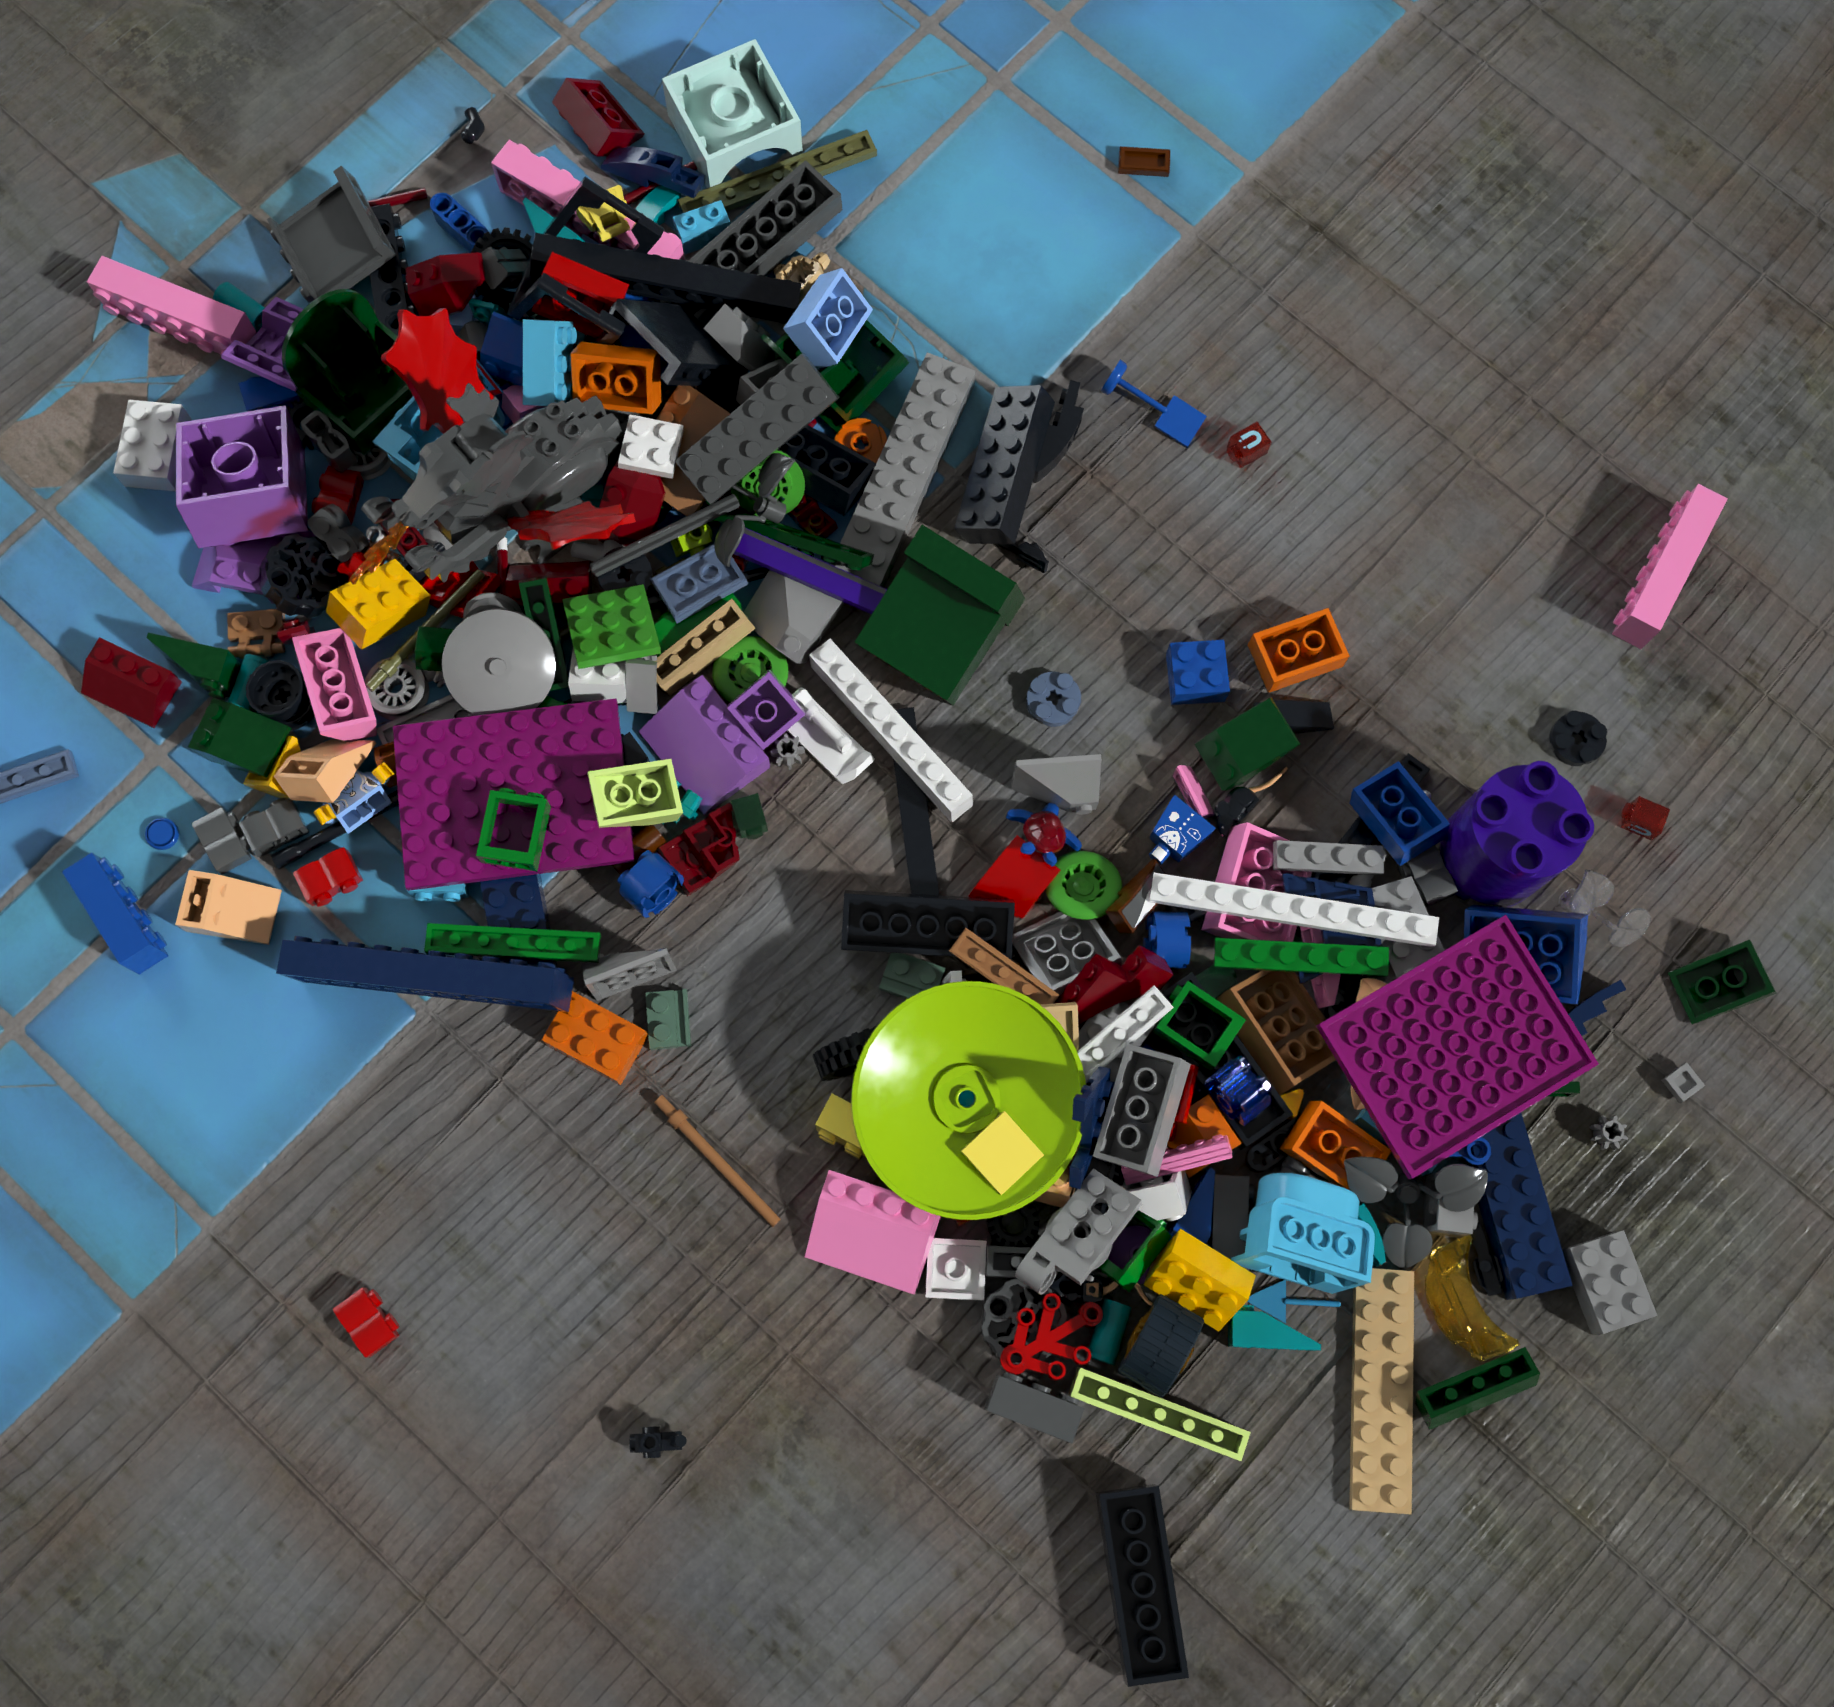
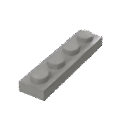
M1276 840L1273 842V870L1381 875L1384 873L1383 846Z

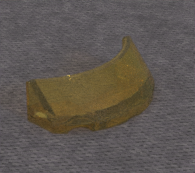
M1467 1235L1431 1249L1428 1257L1430 1260L1428 1275L1425 1276V1292L1429 1308H1431L1435 1321L1445 1336L1455 1346L1459 1344L1470 1352L1472 1358L1484 1361L1506 1354L1520 1344L1518 1339L1516 1340L1505 1333L1489 1318L1475 1296L1468 1268L1469 1248L1473 1238L1471 1235Z

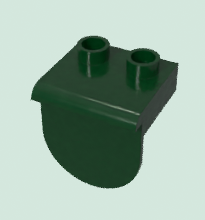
M338 289L325 293L312 301L293 321L283 343L282 364L297 389L295 393L313 411L317 410L325 414L334 429L342 433L347 441L364 455L375 445L372 441L395 417L397 411L403 408L413 397V394L406 382L392 368L381 361V355L393 346L398 336L378 320L370 303L364 296L354 290Z
M868 320L865 321L838 364L817 369L840 397L819 415L837 433L847 421L858 418L909 364L905 356ZM786 332L775 343L764 333L760 337L775 352V360L782 358L789 365L802 354Z

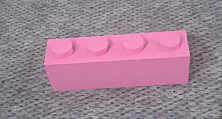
M341 628L292 637L293 646L320 735L347 742L377 736L375 714L351 638Z

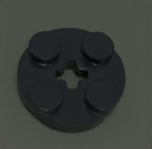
M617 547L610 550L604 555V557L623 547ZM643 554L598 576L599 584L603 591L644 584L645 591H647L651 584L650 578H652L651 564ZM621 567H625L626 570L631 569L633 572L630 575V580L627 582L624 578L619 579L617 577Z
M1576 710L1570 711L1558 719L1552 726L1549 740L1550 743L1552 742V746L1555 749L1553 752L1559 760L1571 766H1582L1583 764L1594 762L1604 752L1607 743V728L1588 713ZM1572 733L1582 735L1584 742L1578 745L1575 744V738L1572 737Z

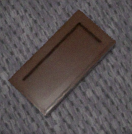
M1120 146L1118 174L1169 177V149Z

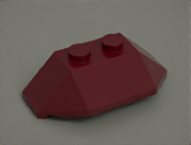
M478 252L438 255L405 268L408 295L420 316H430L441 308H446L449 316L462 312L474 296L477 286H481L485 280L482 253Z
M617 460L608 476L599 508L621 504L622 514L634 513L636 522L619 525L611 532L608 539H598L599 541L604 543L605 540H614L623 546H627L654 533L666 494L660 476L618 468Z

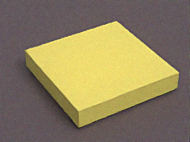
M1005 1111L999 1114L961 1150L962 1154L1000 1195L1008 1190L1044 1156Z

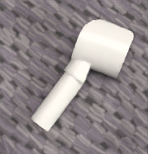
M380 525L371 526L367 529L366 537L369 540H372L374 534L378 532L379 536L376 542L382 544L386 540V534Z

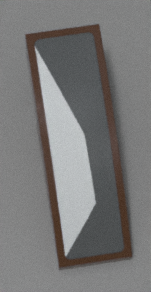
M1152 859L1117 893L1119 898L1105 911L1119 933H1133L1157 906V903L1149 902L1154 872L1165 874L1156 859Z

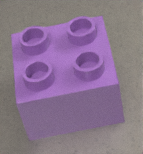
M286 405L176 423V506L198 549L218 545L231 546L242 541L272 536L284 537L293 533L308 531L305 449Z

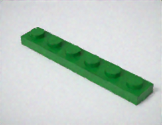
M427 923L424 952L428 954L429 950L444 952L446 955L461 953L480 957L599 963L601 934L600 932Z
M1215 938L1214 967L1387 977L1389 972V947Z

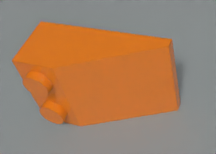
M1309 1101L1280 1147L1283 1152L1301 1162L1308 1169L1333 1184L1348 1190L1350 1189L1344 1166L1345 1159L1374 1157L1386 1161L1391 1153L1388 1147L1323 1101Z

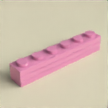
M1216 1135L1210 1140L1200 1139L1195 1141L1194 1144H1181L1171 1150L1166 1148L1158 1177L1232 1158V1149L1228 1136ZM1121 1166L1126 1185L1157 1178Z

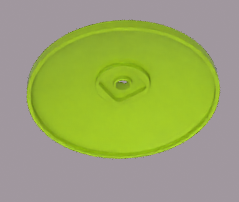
M980 981L946 983L931 987L906 999L890 1011L873 1030L862 1049L853 1076L851 1089L852 1119L858 1142L868 1163L878 1177L903 1200L919 1209L945 1218L959 1220L993 1218L1020 1209L1046 1192L1068 1167L1082 1137L1080 1133L1081 1122L1072 1120L1073 1099L1076 1094L1082 1095L1080 1092L1083 1085H1086V1079L1081 1060L1069 1035L1061 1024L1036 1001L1011 988ZM965 1090L971 1091L974 1095V1102L969 1107H963L959 1103V1095ZM1005 1111L1044 1156L1008 1190L1000 1195L962 1154L961 1150L999 1114Z

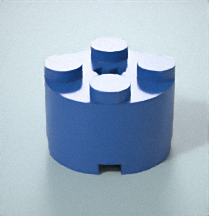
M647 850L638 858V863L631 870H625L619 876L617 882L620 884V895L643 917L648 918V913L653 912L656 915L673 901L678 894L675 888L678 883L682 886L684 877L660 854Z
M1151 912L1145 920L1148 938L1143 939V947L1164 958L1170 968H1187L1186 965H1189L1191 936H1188L1187 929H1185V927H1190L1188 913Z

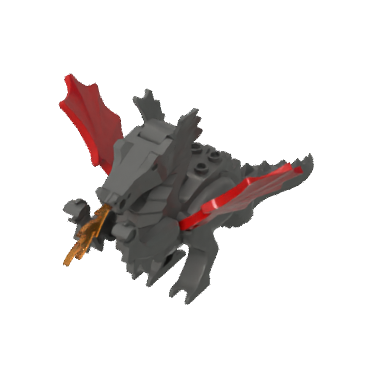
M441 308L430 316H417L405 309L398 311V337L393 346L381 355V361L392 368L406 382L421 412L420 429L422 431H429L433 424L443 435L434 442L425 444L419 451L420 466L416 479L402 499L393 503L389 497H375L363 504L361 510L374 524L382 522V525L390 534L374 544L363 555L366 560L358 567L349 580L353 585L357 583L366 570L372 574L379 567L390 547L393 550L396 549L400 538L405 534L408 527L424 530L434 522L438 526L439 531L453 545L443 552L436 551L431 545H420L410 549L404 556L405 560L417 573L424 571L431 580L438 576L442 582H446L451 571L456 573L468 572L470 561H478L487 557L490 549L505 537L507 531L512 529L518 532L520 540H527L523 545L525 551L529 550L532 546L541 547L537 564H544L572 541L580 539H608L611 532L619 525L636 522L634 513L622 514L621 504L597 508L590 501L584 502L580 496L593 487L601 479L605 471H612L620 456L629 415L656 419L677 386L661 387V404L653 414L604 409L602 402L595 395L583 403L578 398L567 403L563 400L558 403H550L545 408L528 413L504 431L493 419L499 400L485 389L478 377L476 368L477 347L456 336L449 321L448 310ZM743 368L731 388L691 387L721 407L736 392L740 377L748 374V369Z

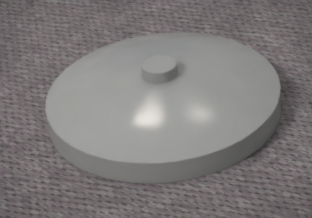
M486 609L464 619L450 634L442 655V672L449 692L464 709L476 716L534 709L548 695L555 677V653L547 634L531 618L509 609Z

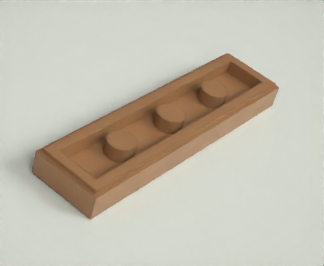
M967 928L964 929L949 950V952L992 983L1020 992L1040 1005L1053 1004L1059 996L1054 990Z

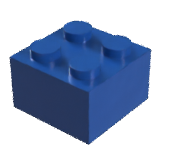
M1210 640L1170 643L1166 652L1171 705L1225 702L1230 693L1225 641Z

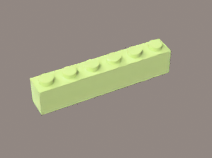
M1077 1367L1068 1396L1239 1461H1242L1251 1433L1080 1367Z

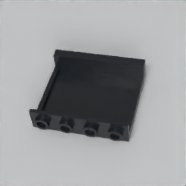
M617 299L610 307L609 314L626 325H631L669 363L660 377L667 385L731 388L744 368L704 329L705 326L684 305Z

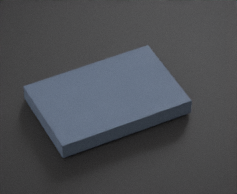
M714 544L650 578L652 585L676 623L685 620L748 585L747 579L733 557L730 560V567L723 565L719 561L715 553Z

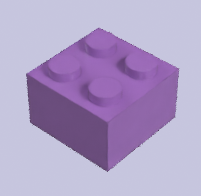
M771 670L767 671L727 706V709L762 750L806 715V711Z

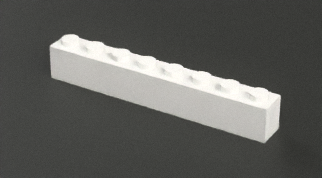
M831 639L809 654L811 668L951 823L973 806V795Z

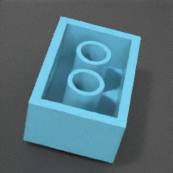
M523 319V405L548 406L553 402L558 403L563 400L567 403L573 400L571 352L573 351V344L576 343L577 332L575 327H573V321Z

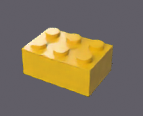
M393 559L330 591L326 613L362 650L426 616L431 595L396 559Z
M1180 1228L1151 1263L1144 1286L1199 1315L1204 1319L1205 1324L1219 1332L1249 1300L1256 1275Z

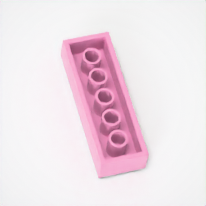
M101 256L87 280L88 285L94 292L93 295L101 301L103 309L115 316H118V314L126 316L127 319L137 325L146 324L160 334H165V332L171 334L182 343H194L208 353L214 351L221 355L234 340L246 344L257 333L245 312L104 256Z
M1698 484L1691 492L1687 490L1680 502L1677 501L1669 513V516L1672 518L1660 530L1658 537L1661 538L1660 541L1651 548L1647 555V559H1649L1647 566L1641 568L1635 579L1639 582L1635 588H1631L1624 600L1627 605L1624 610L1621 609L1613 621L1617 626L1612 635L1642 649L1661 631L1728 498Z

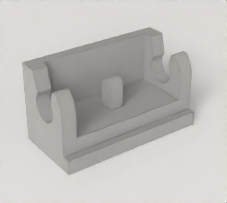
M657 655L626 660V707L628 712L657 714Z

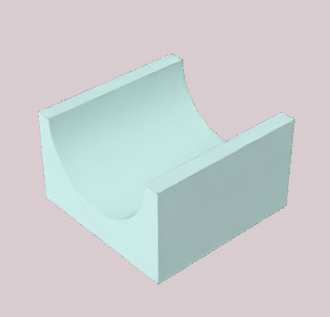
M756 39L662 78L668 116L692 161L696 164L698 172L706 175L705 185L707 188L721 184L732 167L755 152L769 148H782L788 150L792 157L803 153L801 120Z

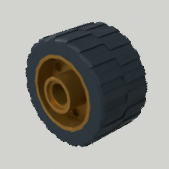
M1162 1294L1158 1295L1148 1312L1141 1317L1130 1336L1127 1351L1120 1363L1118 1373L1156 1396L1164 1397L1178 1374H1181L1194 1351L1193 1346L1201 1332L1204 1319Z

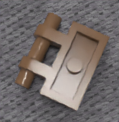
M277 609L227 613L228 639L230 642H239L238 646L228 647L227 650L234 657H239L240 659H244L245 654L274 657L275 654L285 653L284 643H275V638H278L277 631L280 627H283L282 623L285 622V614ZM264 639L262 644L250 645L252 640Z

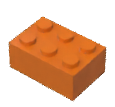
M580 342L571 352L573 399L578 398L583 403L596 395L602 402L604 409L653 414L661 404L660 354L656 350Z
M1329 608L1254 633L1248 643L1249 650L1268 693L1342 668L1350 657Z
M572 991L569 1012H557L542 1041L552 1049L621 1086L645 1044L648 1034L644 1029Z

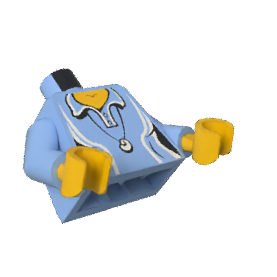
M385 762L378 765L372 772L363 773L357 769L354 777L349 780L341 791L340 796L333 803L323 802L322 806L313 812L321 826L325 823L333 824L338 819L344 830L349 834L392 803L383 788L389 781V778L395 773Z

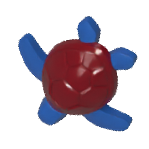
M1048 803L1041 812L1035 814L1024 809L1009 810L1006 814L1008 820L1024 824L1023 832L1029 842L1022 844L1020 848L1022 853L1031 855L1037 850L1043 853L1044 861L1053 867L1057 863L1054 853L1060 851L1065 843L1076 851L1081 849L1082 844L1070 830L1065 828L1058 818L1059 807L1055 803Z

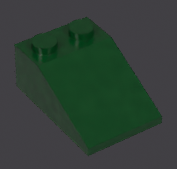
M153 633L147 634L146 638L167 659L198 683L200 687L204 688L209 696L220 700L230 697L241 663L229 650Z
M212 698L197 730L193 734L188 748L211 762L267 778L292 728L235 704Z
M1268 698L1215 729L1194 745L1222 791L1241 786L1299 746L1300 742L1273 699Z
M1750 939L1668 972L1692 1025L1777 994Z

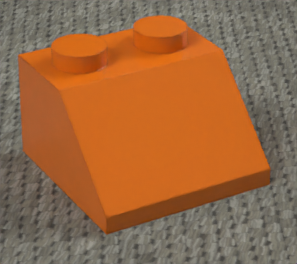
M1208 1094L1190 1106L1186 1124L1174 1122L1177 1123L1176 1136L1173 1141H1168L1167 1146L1175 1149L1181 1144H1194L1195 1141L1200 1139L1210 1140L1216 1135H1227L1232 1150L1242 1143ZM1210 1164L1185 1170L1187 1177L1190 1178Z

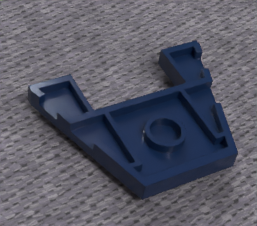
M1288 873L1282 874L1284 893L1375 907L1372 888L1339 882L1333 883L1311 877H1299ZM1321 930L1323 944L1377 947L1382 944L1381 939ZM1297 972L1299 984L1324 974Z
M1099 1066L1089 1078V1083L1092 1084L1090 1086L1083 1085L1080 1092L1082 1095L1076 1094L1073 1099L1072 1120L1081 1122L1080 1133L1082 1137L1080 1147L1070 1166L1069 1187L1081 1189L1090 1165L1114 1087V1082L1110 1081V1068Z

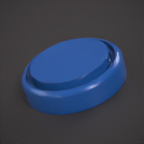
M167 818L153 820L145 831L147 843L157 850L171 848L179 837L177 825Z

